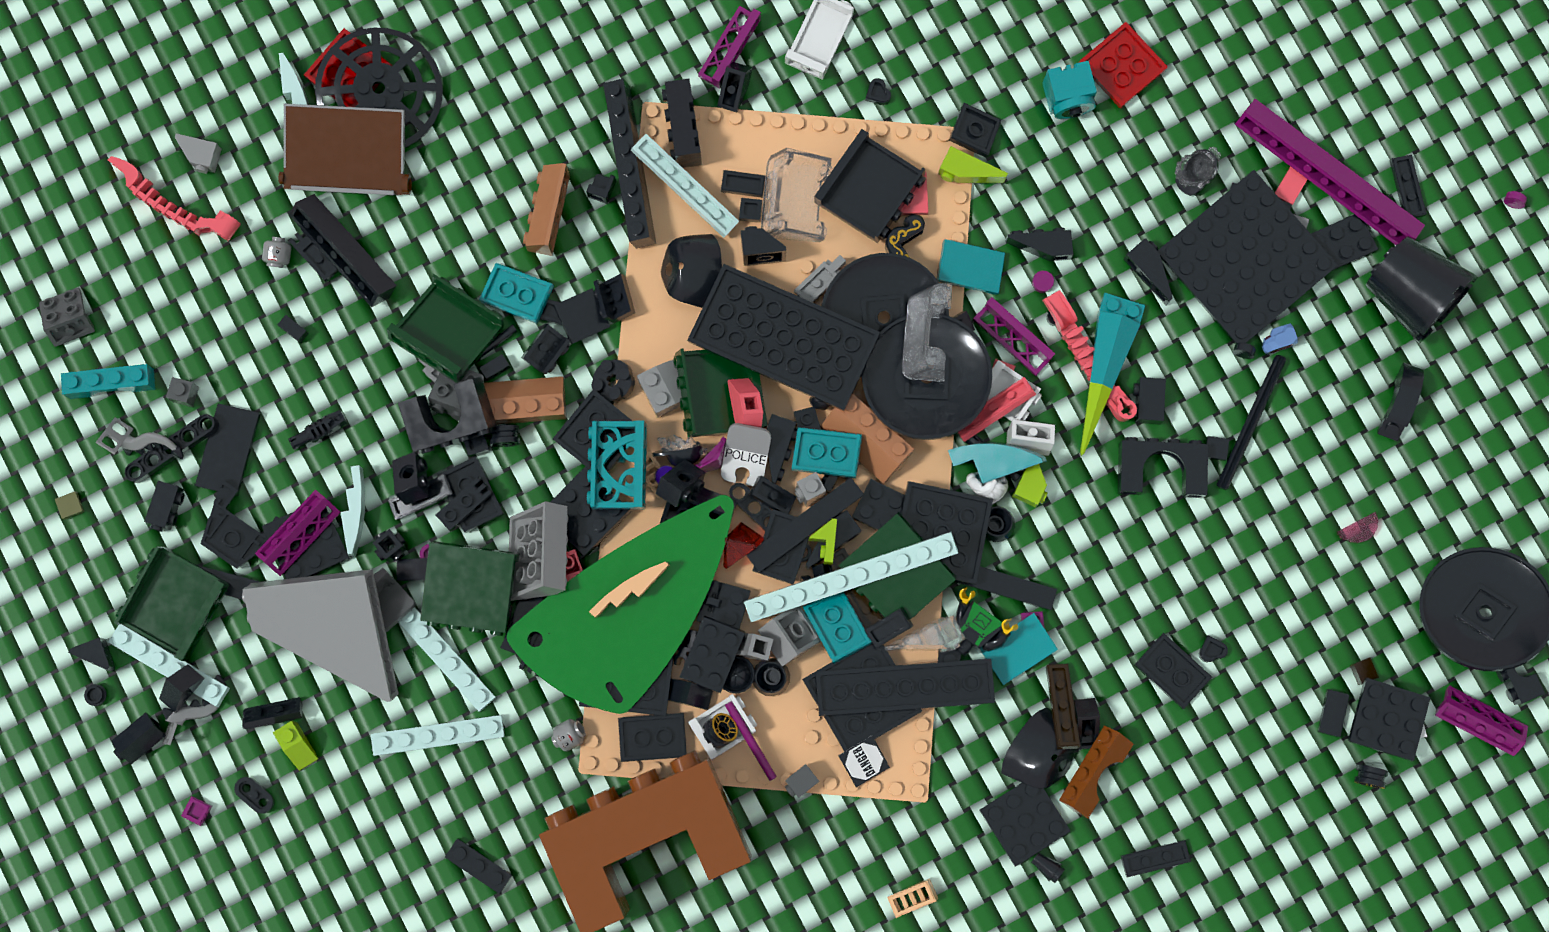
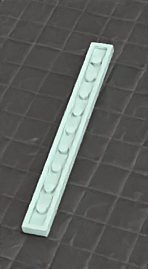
M948 532L744 601L750 621L754 622L958 554L959 552L952 532Z

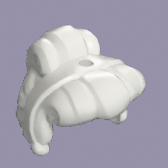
M978 472L970 473L966 478L967 484L973 489L976 496L993 499L992 504L999 501L1008 489V482L1005 476L983 484Z

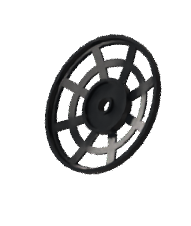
M374 27L350 33L329 49L318 68L315 80V95L317 105H324L322 96L335 95L337 105L345 106L341 94L354 93L355 99L358 102L356 107L405 110V125L410 121L419 130L405 140V148H408L424 137L434 125L440 113L443 86L436 62L421 43L400 31ZM380 33L398 36L410 42L413 46L406 53H403L394 47L380 45ZM371 34L372 45L359 48L349 56L339 49L344 43L355 37ZM381 51L392 53L400 57V59L393 66L381 63ZM372 52L373 63L362 68L354 61L356 57ZM419 52L429 62L436 83L423 82L420 71L412 60ZM334 55L342 61L335 76L334 86L321 87L324 69L329 59ZM407 64L413 71L416 82H403L399 72ZM348 66L356 73L352 85H341L342 75ZM377 83L385 86V90L381 94L373 91V86ZM405 91H417L411 110L402 103ZM423 91H435L436 100L429 119L424 124L415 114L421 106Z

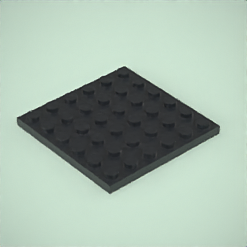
M1255 170L1251 171L1158 250L1164 263L1235 344L1247 343L1338 266Z

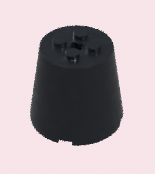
M1408 236L1386 252L1382 263H1378L1370 272L1372 275L1367 281L1366 287L1415 341L1421 343L1433 332L1431 327L1437 321L1442 323L1473 286L1470 282L1474 283L1478 276Z

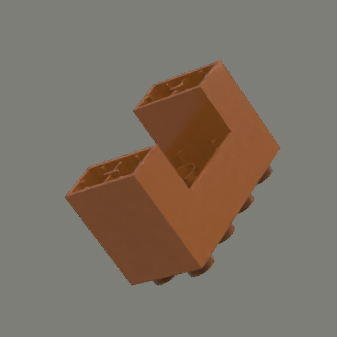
M695 750L669 762L674 773L659 779L654 768L628 781L632 790L630 793L619 797L615 787H611L586 799L590 810L578 815L573 804L545 817L548 829L540 833L539 837L580 932H595L624 919L630 910L611 863L682 831H688L708 880L751 862L752 854L710 757L700 761Z

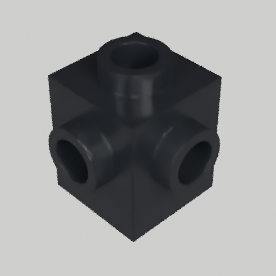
M390 529L380 533L376 540L372 542L377 548L374 551L382 561L385 559L389 563L399 561L407 550L403 545L406 541L399 532L395 534ZM395 545V547L389 551V546Z

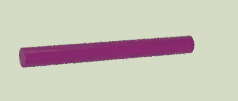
M732 701L728 702L724 706L736 722L739 731L769 781L777 777L734 703Z

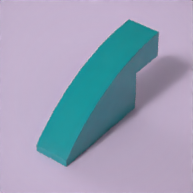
M976 443L948 450L953 466L974 460L982 484L1047 461L1046 457L1039 453L1004 443Z

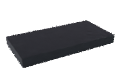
M217 404L214 418L218 421V429L208 437L195 483L196 487L218 492L220 481L223 479L240 492L261 416L260 413Z

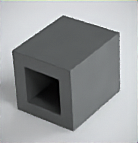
M172 377L166 398L174 403L193 407L199 387L193 382Z
M805 764L785 780L787 783L785 789L792 797L796 795L799 798L820 781Z

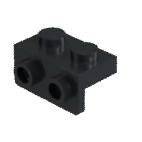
M619 274L605 282L598 279L594 281V293L599 301V312L604 319L617 323L635 314L625 275Z
M545 324L521 358L540 373H550L556 367V360L559 356H563L570 347L568 344L571 340L561 335L549 324Z

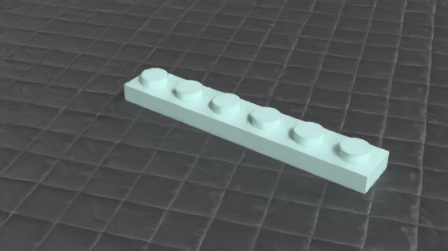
M647 134L632 147L631 151L723 238L739 222Z
M414 607L399 621V624L470 703L481 712L496 698L495 695L432 626H428L426 621H420L421 613Z
M122 624L118 625L108 641L167 678L187 664L190 665L185 661L175 658L174 654ZM190 665L205 678L193 693L219 707L230 688Z
M502 715L371 734L373 756L505 737Z

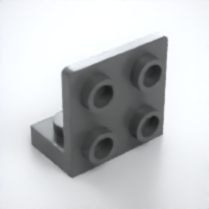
M79 287L47 298L39 303L43 330L54 347L95 332L94 325L85 313L82 293Z

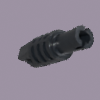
M338 410L323 416L310 425L308 424L304 431L288 438V440L291 442L292 448L297 450L309 442L316 443L319 439L321 440L325 436L327 437L329 434L336 432L347 424V420L342 411Z

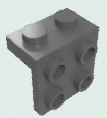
M469 370L460 382L476 377H482L484 381V377L482 374ZM439 373L428 396L429 407L436 413H446L451 415L453 419L460 421L461 408L453 385L456 383L442 373Z
M381 568L374 574L385 631L388 632L415 607L416 603L384 568Z

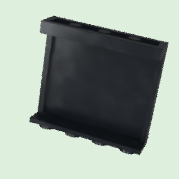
M861 129L815 194L814 202L878 243L881 238L883 240L886 238L891 230L889 226L892 222L896 223L903 213L901 211L905 204L908 206L914 198L913 192L917 187L920 189L926 180V177H924L925 169L919 170L869 138V133Z

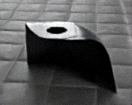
M712 234L689 235L676 238L668 245L661 267V277L668 294L672 298L703 308L722 268L721 249L717 239ZM679 262L683 263V269H679ZM671 263L672 273L670 276H667L666 267Z
M1046 707L1036 712L1022 727L1006 752L1001 774L1032 787L1048 788L1068 772L1076 749L1057 750L1052 711ZM1054 754L1058 755L1056 760L1053 762L1051 757ZM1066 760L1065 768L1059 772L1058 767L1060 763Z

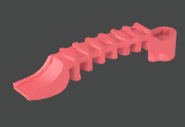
M113 156L108 159L114 167L124 173L126 186L139 200L142 199L146 205L151 206L158 213L161 212L166 218H171L176 224H181L188 231L192 230L198 236L201 233L214 232L229 241L241 224L236 219L221 210L215 218L200 217L199 219L191 212L188 214L182 207H179L177 210V206L174 203H168V200L153 188V183L149 179L145 178L143 180L142 174L132 164Z
M1058 290L1043 299V302L1052 315L1057 330L1062 335L1061 338L1065 340L1068 349L1075 356L1074 359L1078 361L1081 370L1085 372L1088 381H1090L1094 347L1088 345L1087 340L1089 338L1087 336L1083 337L1081 333L1084 328L1082 326L1077 327L1076 322L1078 319L1073 308L1062 292ZM1114 385L1106 405L1118 421L1126 422L1136 415L1137 407L1119 386L1115 387ZM1128 408L1129 411L1123 414L1121 410Z

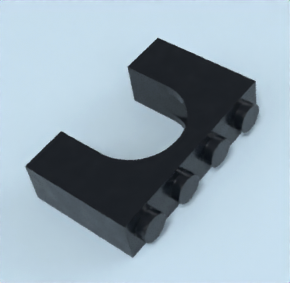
M482 377L453 384L461 408L460 421L453 430L443 429L435 422L426 395L398 402L413 452L421 450L422 454L434 451V446L439 444L443 448L453 445L452 440L459 439V442L472 439L471 434L477 433L478 436L491 433L489 428L496 427L497 424Z
M1125 437V440L1119 443L1117 494L1140 495L1143 492V467L1145 461L1152 455L1164 454L1175 459L1181 468L1182 497L1204 498L1207 496L1208 444H1202L1200 440H1190L1189 443H1181L1179 439H1168L1167 442H1159L1158 438H1147L1146 441H1138L1136 437Z

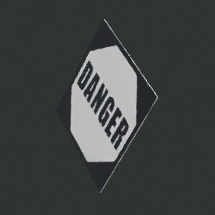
M873 736L868 737L838 755L855 787L860 786L890 768Z

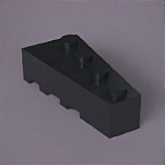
M690 78L666 81L665 89L661 90L663 102L668 103V109H664L666 122L671 124V129H667L669 142H673L674 149L670 150L671 157L682 168L702 165Z

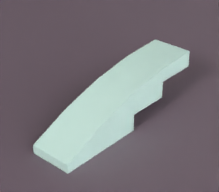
M279 53L284 96L287 100L292 99V104L309 105L306 93L297 74L285 55Z
M360 465L351 467L354 488L346 489L349 511L341 512L347 553L351 557L357 554L365 515V484L363 468Z

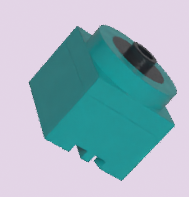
M1089 61L1076 63L1074 68L1066 65L1064 70L1061 67L1047 70L1042 84L1050 115L1054 114L1056 119H1070L1087 114L1096 108L1094 98L1097 91Z

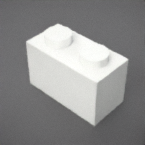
M1012 419L1007 431V444L1023 447L1049 456L1054 446L1055 425Z

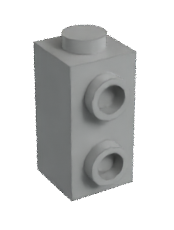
M817 472L797 481L796 492L794 493L800 504L804 502L807 507L825 497L826 489Z

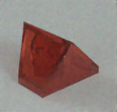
M742 522L725 537L723 562L725 569L756 549L764 540L761 535Z

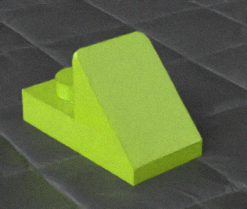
M837 519L830 520L809 537V541L826 542V545H821L820 558H824V564L828 565L833 564Z

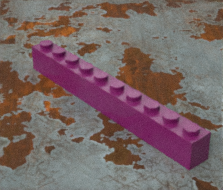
M1257 99L1253 100L1235 123L1237 127L1395 245L1408 236L1416 239L1425 225Z

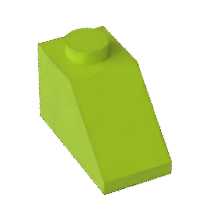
M1039 464L1025 468L1012 496L1035 508L1039 503L1043 504L1048 494L1045 491L1047 484Z
M290 721L272 732L283 752L299 771L319 759L297 722Z

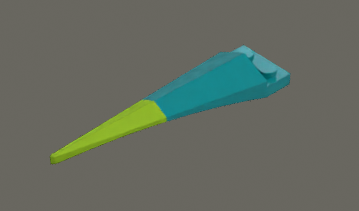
M1108 293L1103 294L1097 314L1093 361L1080 450L1081 456L1086 451L1140 327L1145 305Z

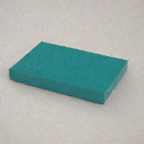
M944 239L937 280L938 282L997 295L999 294L1005 253Z
M495 263L479 300L485 305L537 324L554 285Z
M798 427L791 469L792 471L817 472V474L856 478L862 435Z
M844 592L803 606L808 619L833 664L872 644Z
M1034 613L1017 624L1018 629L1010 632V637L1001 648L982 653L986 659H991L992 669L1003 685L1058 650Z

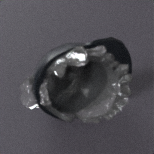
M1209 147L1208 150H1196L1190 155H1185V157L1181 158V161L1177 162L1174 172L1176 174L1175 182L1184 194L1189 196L1196 195L1216 177L1221 153L1218 152L1216 147Z
M670 435L657 438L662 448L659 451L653 452L652 456H666L669 463L675 467L684 459L694 464L701 455L706 456L708 452L707 448L702 447L700 442H695L692 437L685 441L681 437Z

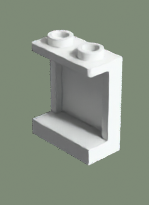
M998 360L992 368V385L988 400L1023 377ZM1028 381L1036 395L1004 415V417L1010 421L1012 419L1025 421L1030 413L1027 409L1031 403L1036 405L1042 396L1039 393L1041 388Z
M731 694L722 702L688 722L711 760L744 740L738 729L737 737L723 748H715L712 743L708 744L703 736L705 732L703 729L704 723L718 713L730 716L724 706L728 702L732 701L751 734L756 732L754 727L757 726V723L751 714L746 716L743 708L746 706L740 696L735 698Z

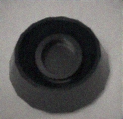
M992 506L986 539L992 542H1002L1013 534L1015 520L1011 512L1006 508Z
M735 656L723 686L724 690L729 693L738 694L745 692L751 687L754 682L755 671L748 659L742 656Z
M769 658L768 661L762 660L754 668L753 684L759 693L765 696H776L787 689L790 683V673L786 665L782 667L777 659Z

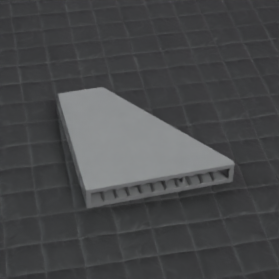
M373 569L251 583L242 589V599L247 608V621L251 626L252 632L386 702L392 701L398 695Z

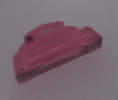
M1376 511L1339 530L1337 534L1343 540L1357 544L1369 540L1378 528Z

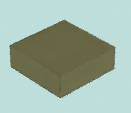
M76 491L55 499L63 520L84 512Z

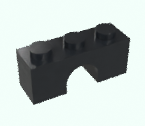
M1515 668L1496 671L1498 678L1501 682H1504L1507 688L1506 695L1514 705L1523 704L1545 694L1536 674L1523 677L1516 672Z

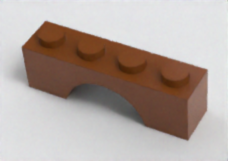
M1104 725L1059 801L1088 819L1099 802L1097 783L1101 773L1113 763H1123L1134 744L1121 733Z

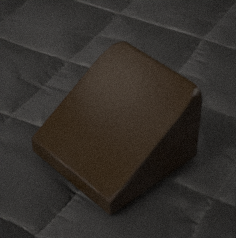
M1370 657L1350 665L1358 685H1362L1365 678L1373 680L1379 678Z

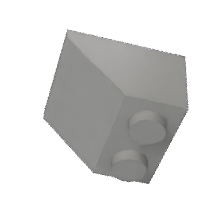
M800 606L783 612L758 630L761 636L773 639L771 651L782 667L821 642L810 620Z

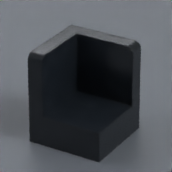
M596 174L592 185H588L586 191L588 198L608 204L616 184L615 176L610 175V178Z

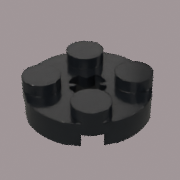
M616 359L604 360L593 375L591 387L610 403H616L621 399H626L632 393L635 377H633L631 367L626 363ZM613 376H616L615 379L618 380V382L616 385L613 384V386L611 387L610 379L613 378Z

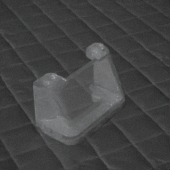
M785 148L771 155L766 167L761 228L776 239L808 242L824 241L827 228L824 222L818 221L820 206L814 202V196L822 186V182L832 172V158L791 148Z
M935 284L912 295L908 300L902 372L909 379L944 382L945 354L940 348L929 347L931 318H939L940 313L944 309H951L952 284Z

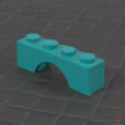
M148 364L61 373L62 395L69 399L92 397L96 393L106 391L140 392L155 390L154 369Z

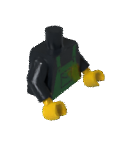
M965 587L959 593L961 600L955 619L956 633L962 641L955 649L966 657L972 648L980 653L1001 648L1010 637V632L1018 629V625L1015 624L1010 628L1009 623L1012 618L1001 622L974 601L970 603L969 600L974 598L976 593L973 590L970 596H967V587Z

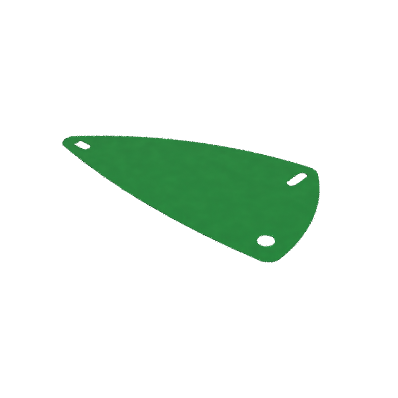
M726 495L717 496L662 522L610 552L569 580L565 591L548 596L511 626L507 632L509 645L532 671L565 695L604 711L617 714L626 713L657 679L692 626L709 591L724 550L734 509L733 500ZM718 506H721L725 513L716 519H711L709 513ZM663 562H667L670 565L641 597L632 593L620 607L610 603L597 618L589 612L604 596L624 581ZM532 632H539L543 637V641L538 647H532L528 643V635ZM607 682H612L623 697L621 703L614 701L606 689Z

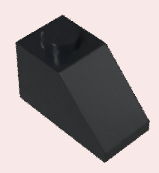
M736 62L726 66L717 107L738 112L749 86L752 67Z
M1095 698L1074 700L1080 740V747L1077 750L1090 749L1098 737L1100 729V714Z

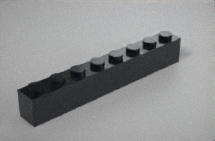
M622 78L603 83L628 238L629 242L637 249L656 244L643 162L631 151L632 147L639 141L631 89Z

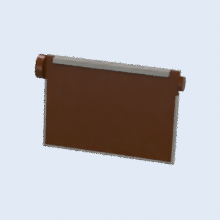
M284 104V172H279L278 176L279 184H284V189L382 195L411 194V175L404 174L405 110Z

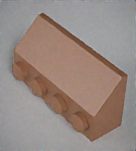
M567 164L543 165L542 172H538L537 184H539L538 192L535 191L533 194L532 204H535L533 212L530 211L528 216L530 228L529 232H525L523 244H526V249L529 252L553 256L570 179Z
M563 376L484 383L497 425L567 419Z
M852 394L845 411L834 408L820 425L826 431L861 434L862 444L859 462L882 484L891 477L914 450L896 432L885 426L873 411L854 394Z

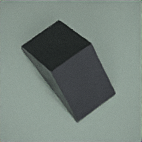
M99 637L70 648L68 652L105 670L114 672L116 668L107 641L104 638Z
M187 664L165 680L159 700L177 713L205 678Z
M671 679L668 701L708 710L713 690L692 682Z

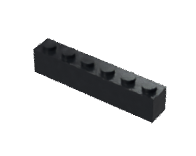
M315 194L297 201L289 216L371 307L389 299L397 285L326 208L323 202Z

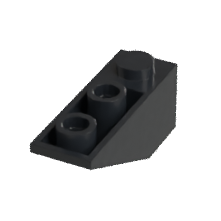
M1055 228L1044 232L1043 229H1035L1031 233H1023L1020 230L1012 231L1005 239L1007 244L1048 261L1071 260L1073 256L1071 230H1065V228Z
M772 414L767 430L771 433L768 461L772 482L776 484L777 481H782L785 469H782L784 460L788 461L792 449H789L791 440H796L798 429L796 428L795 421Z

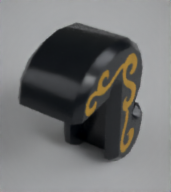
M918 214L909 215L904 219V226H898L890 230L885 240L886 253L909 257L902 246L923 233L925 221L922 216Z

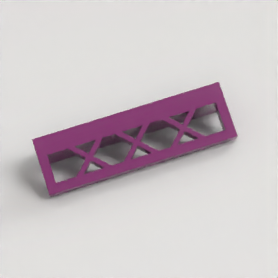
M741 6L738 7L698 73L699 78L720 89L726 66L736 62L761 20L760 11L753 9L750 12ZM740 14L748 17L742 26H739L737 22ZM737 31L738 35L734 42L728 44V34ZM727 49L728 52L723 60L718 61L717 52ZM717 66V70L712 78L705 74L709 67Z
M993 297L986 302L983 309L973 318V321L1035 376L1055 355L1049 347ZM986 311L994 316V324H985L980 319ZM997 327H1006L1010 331V338H1001L998 335ZM1013 341H1022L1025 344L1026 352H1016L1013 348ZM1037 355L1043 360L1037 369L1029 363V356Z
M314 490L255 554L281 576L341 512L317 490ZM328 506L332 511L327 517L320 518L321 512ZM315 524L313 532L305 534L307 526ZM295 540H300L299 546L295 550H290V544ZM284 556V562L279 568L273 565V562L278 557Z
M1450 685L1447 687L1444 701L1436 709L1435 716L1512 756H1515L1526 744L1527 725ZM1451 696L1458 698L1460 703L1451 699ZM1472 706L1477 708L1480 713L1476 712ZM1492 717L1496 718L1500 723L1494 721ZM1512 727L1519 730L1520 734L1515 732Z

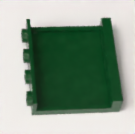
M433 274V283L397 325L391 323L387 328L388 339L455 383H459L503 330V318L499 312L491 311L485 307L480 300H474L469 297L463 289H457L452 286L446 278Z
M684 348L675 353L673 363L675 369L678 370L676 383L677 388L681 390L682 397L680 398V409L684 411L685 417L683 419V429L687 432L688 438L728 434L729 427L735 423L727 382L731 379L749 378L760 392L763 408L762 428L768 426L760 374L707 350L684 351Z
M898 512L838 566L844 568L924 541V539ZM940 559L854 589L860 596L863 597L865 595L870 602L868 604L876 613L880 612L886 617L902 607L909 619H912L953 583L957 576Z
M437 541L430 542L420 621H426L428 626L439 627L440 624H447L449 629L460 630L461 627H468L470 632L481 633L482 630H489L491 635L503 636V633L508 632L511 628L508 627L515 563L519 562L520 553Z
M156 546V548L149 552L145 568H141L136 577L138 580L135 586H132L127 592L126 598L128 599L124 606L117 610L115 615L117 619L114 624L124 625L175 654L174 657L180 661H187L190 659L230 583L163 546Z

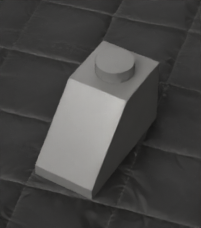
M180 134L175 135L179 146L197 172L207 174L209 171L215 173L222 150L217 143Z

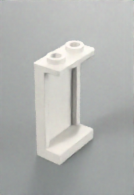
M813 0L791 49H788L785 55V64L823 80L853 17L854 7L844 0Z

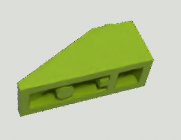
M950 146L938 173L943 180L956 183H1004L1008 175L1007 172Z

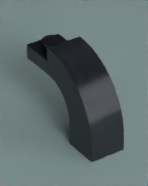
M1403 362L1394 380L1395 388L1392 400L1377 429V434L1395 441L1399 440L1417 406L1424 380L1423 369Z

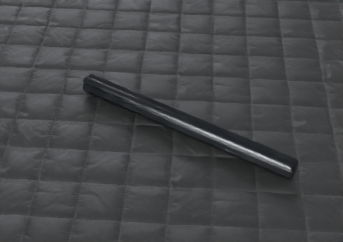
M1281 355L1274 357L1217 482V487L1227 490L1231 484L1286 363V358Z

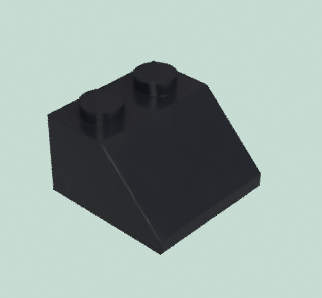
M749 226L744 228L745 230H741L744 266L786 261V246L763 228L757 229L756 226Z

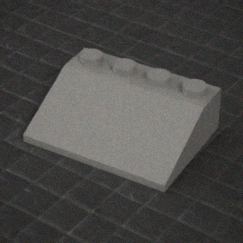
M545 501L510 517L509 552L520 553L519 562L515 563L511 601L551 596L565 591L567 584L566 545L568 542L567 506Z

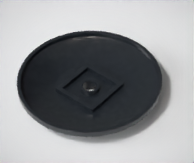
M894 253L870 254L849 263L833 278L825 292L821 305L826 309L879 332L897 319L911 314L939 313L949 316L945 293L935 276L919 262ZM882 311H886L890 315L889 321L885 324L878 321V314Z
M916 313L897 319L880 332L877 343L862 373V384L871 410L885 426L909 438L935 440L960 432L978 417L990 395L992 366L983 342L967 325L953 317L939 313ZM925 373L933 376V381L929 384L921 381V376Z
M1478 547L1465 549L1441 560L1425 579L1419 599V613L1423 628L1435 647L1454 662L1480 671L1509 670L1533 659L1549 641V585L1540 572L1523 558L1496 548ZM1487 608L1491 611L1492 615L1484 617L1480 614L1479 610Z

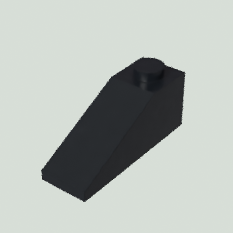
M1144 238L1126 254L1123 260L1165 305H1168L1173 297L1160 253L1152 241Z
M847 510L833 518L837 519L834 552L861 534V529ZM826 542L817 543L805 567L807 570L824 560V558H820L821 545H826Z

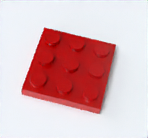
M1127 22L1122 24L1079 61V63L1089 61L1094 81L1120 109L1168 68Z
M343 28L305 72V78L314 85L323 57L335 43L350 34L348 30ZM355 37L344 43L339 49L349 56L352 52L367 45ZM372 52L364 53L356 57L354 61L363 68L373 63ZM334 55L329 59L324 69L321 87L334 86L336 73L342 63ZM381 57V63H385L392 66L389 62H387L384 58ZM348 66L342 75L341 85H352L356 73ZM377 83L373 86V91L378 87L380 83ZM354 93L341 94L346 107L357 106L358 102L355 99ZM328 95L336 101L335 95Z

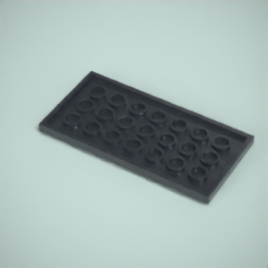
M723 264L687 341L839 410L845 411L877 343L880 332Z

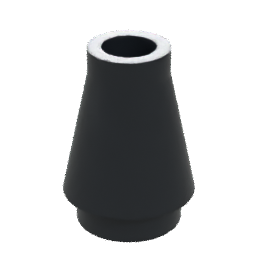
M1040 852L1031 862L1049 882L1056 883L1065 871L1061 863L1042 855Z

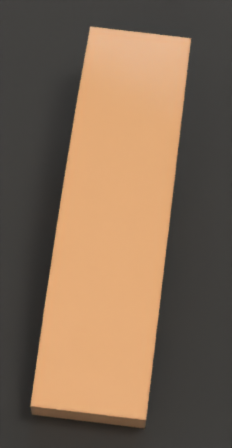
M663 562L624 581L604 596L589 612L597 618L610 603L620 607L632 593L641 597L670 565L667 562Z

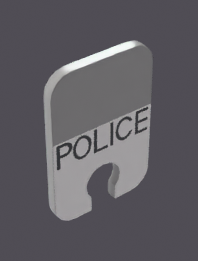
M740 423L732 424L729 427L721 468L722 478L728 482L735 483L737 477L736 469L740 467L747 468L750 472L746 482L748 486H753L758 476L764 477L771 433L767 429Z

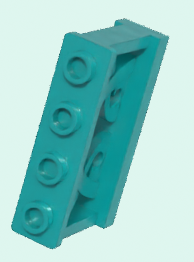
M644 420L592 421V426L589 427L588 431L589 439H592V448L588 449V460L591 461V469H588L587 479L588 482H591V491L587 492V504H590L592 509L645 510L647 423ZM610 429L616 434L617 440L614 442L608 436V441L603 443L600 439L601 433L604 430ZM618 429H635V433L621 438ZM626 445L627 450L629 447H633V454L627 455L623 446ZM600 448H601V449H603L604 451H603V453H602V454L600 455V457H599V452H600ZM619 449L621 455L626 460L634 463V468L624 471L617 482L608 473L604 465L610 456ZM599 474L604 479L603 481L599 482ZM631 475L634 479L633 482L628 483L626 480L624 486V479L626 476ZM601 488L607 489L605 495H609L614 488L616 490L614 497L609 501L601 500L599 497ZM620 493L634 497V502H617Z

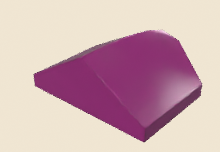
M723 436L720 439L721 441L695 466L705 472L721 469L727 439Z

